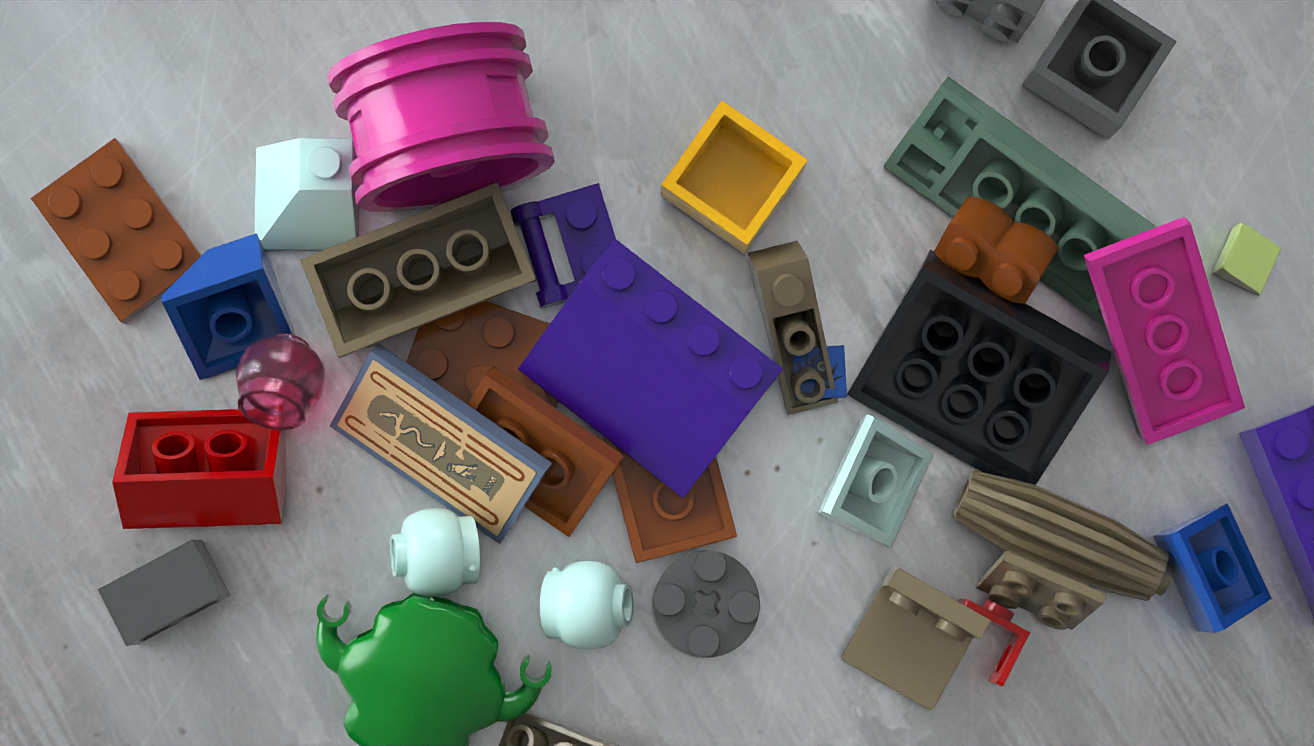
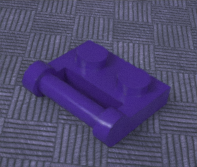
M599 183L544 200L524 203L510 210L514 225L520 226L540 289V291L536 292V297L541 309L565 303L612 240L616 239ZM552 216L556 218L575 280L566 284H559L540 220Z

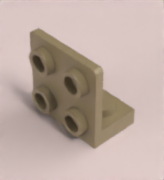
M891 567L844 649L841 658L843 661L928 710H932L972 639H981L991 620L901 568Z

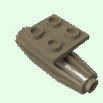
M972 470L962 487L953 511L952 518L1005 551L979 579L976 589L988 593L991 601L1005 608L1017 609L1020 607L1036 614L1037 619L1042 624L1054 629L1065 630L1069 628L1073 630L1104 603L1106 593L1099 590L1149 601L1155 593L1160 596L1165 593L1173 576L1174 567L1167 564L1169 554L1116 519L1034 484Z

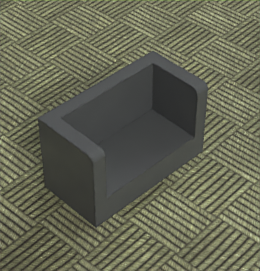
M195 539L97 589L126 646L139 645L231 596L204 542Z

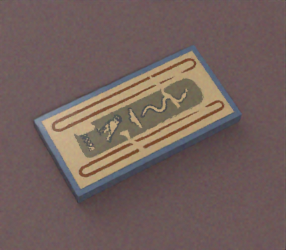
M377 344L370 351L330 424V427L460 517L472 516L477 529L499 544L506 538L552 465L549 460L381 344Z

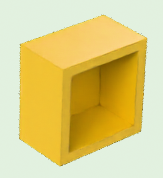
M721 100L662 182L661 196L745 254L799 179L808 160Z

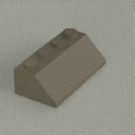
M498 182L300 259L338 358L536 281Z

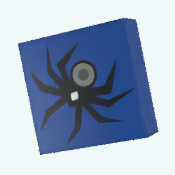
M844 345L827 346L835 384L834 389H830L819 347H813L805 355L796 356L792 354L794 373L802 367H812L820 373L826 387L821 399H843L847 397ZM807 379L803 381L800 386L801 391L812 393L816 389V380Z

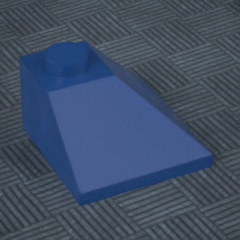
M257 233L208 249L161 296L162 304L199 380L298 347L275 273Z

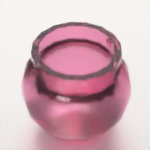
M277 334L252 343L242 355L236 369V385L239 393L238 409L244 417L265 428L291 430L301 426L306 421V414L313 410L324 392L325 369L323 362L305 340L292 334Z

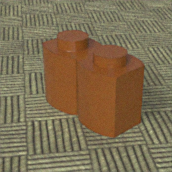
M968 196L948 224L934 252L944 264L959 273L980 278L998 296L1012 302L1026 304L1059 247L1042 230L1026 223L1013 222L1010 216L994 203L982 198Z

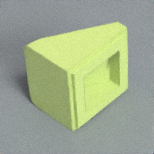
M1239 223L1232 228L1212 274L1260 295L1281 248L1250 226Z

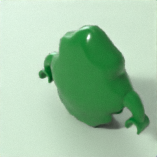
M413 593L404 600L386 604L381 607L376 615L373 628L353 637L347 644L339 638L337 627L341 626L350 615V601L346 602L343 615L339 618H332L325 611V604L328 601L329 594L323 597L317 606V617L319 619L316 630L317 649L321 660L330 670L338 674L340 681L351 697V703L346 710L343 725L348 737L359 746H469L470 736L473 733L496 722L512 721L528 712L537 701L542 687L551 678L552 666L550 661L546 665V672L543 676L539 678L530 677L526 673V667L530 655H527L523 658L520 665L522 686L515 691L507 692L505 683L494 666L498 652L497 638L484 625L478 609L467 605H460L448 598L425 597Z

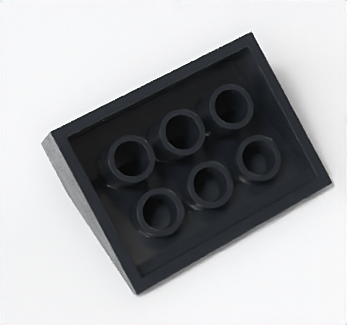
M930 249L847 395L981 472L1036 485L1109 373L1112 352L1028 304L1012 302L998 296L980 278L959 273L944 264L935 252Z

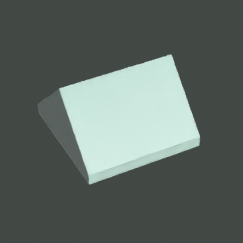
M866 415L857 425L817 514L891 548L933 457V453L879 419Z

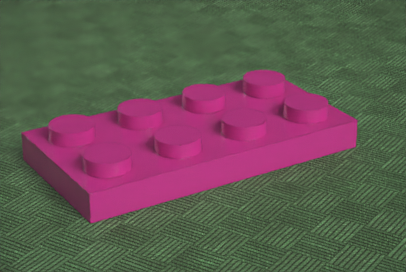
M1185 217L1084 255L1140 436L1146 445L1245 408L1192 225Z

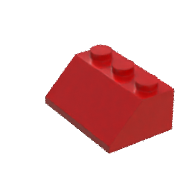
M284 408L128 413L112 480L123 529L281 524L287 488Z

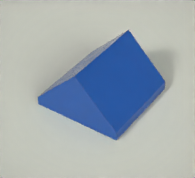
M1228 503L1153 536L1157 546L1169 554L1167 564L1174 567L1172 579L1196 631L1212 633L1222 631L1272 599Z

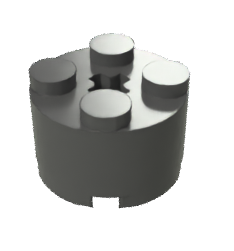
M714 550L691 552L675 560L661 575L655 587L652 601L654 622L663 639L675 650L697 658L721 656L741 646L754 630L761 609L757 585L747 568L735 558ZM700 591L704 596L713 593L719 601L714 605V609L718 614L713 619L706 613L700 617L694 614L692 609L696 606L697 601L693 595L696 592Z

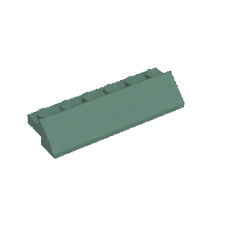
M949 76L941 84L884 164L885 168L953 217L968 196L978 197L999 206L1010 216L1013 222L1026 223L1045 232L1055 241L1059 248L1040 280L1105 327L1106 325L1084 255L1157 227Z

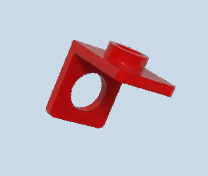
M959 599L958 602L991 620L990 624L1011 634L989 678V682L1003 687L1030 632L1012 623L1011 620L1014 613L993 601L986 599L981 607L968 599Z

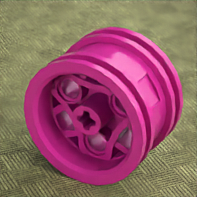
M470 22L428 28L367 46L339 60L330 68L327 75L329 87L334 93H337L333 100L334 109L339 118L349 121L357 158L352 161L348 169L351 180L355 184L361 185L355 192L356 203L360 209L370 212H397L431 208L497 182L500 190H504L532 179L550 169L555 160L552 147L543 144L549 137L546 123L539 118L533 117L525 80L528 79L533 69L529 55L523 52L527 46L523 29L514 24L503 22Z

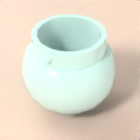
M441 508L420 510L409 515L402 524L401 533L391 535L390 557L394 577L403 576L408 589L415 594L425 597L449 595L459 590L462 584L477 583L480 572V549L474 518L472 516L456 517L455 513Z
M580 561L569 564L563 571L555 567L545 575L540 595V617L544 635L548 639H556L558 642L563 641L568 646L576 649H599L612 644L619 636L621 628L628 627L631 624L633 616L632 589L629 584H622L621 577L612 566L598 561Z

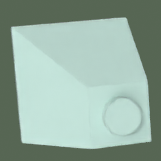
M297 138L257 148L255 233L258 234L265 251H323L359 237V207L356 203L355 192L360 185L355 184L351 180L348 169L352 161L357 158L353 138Z

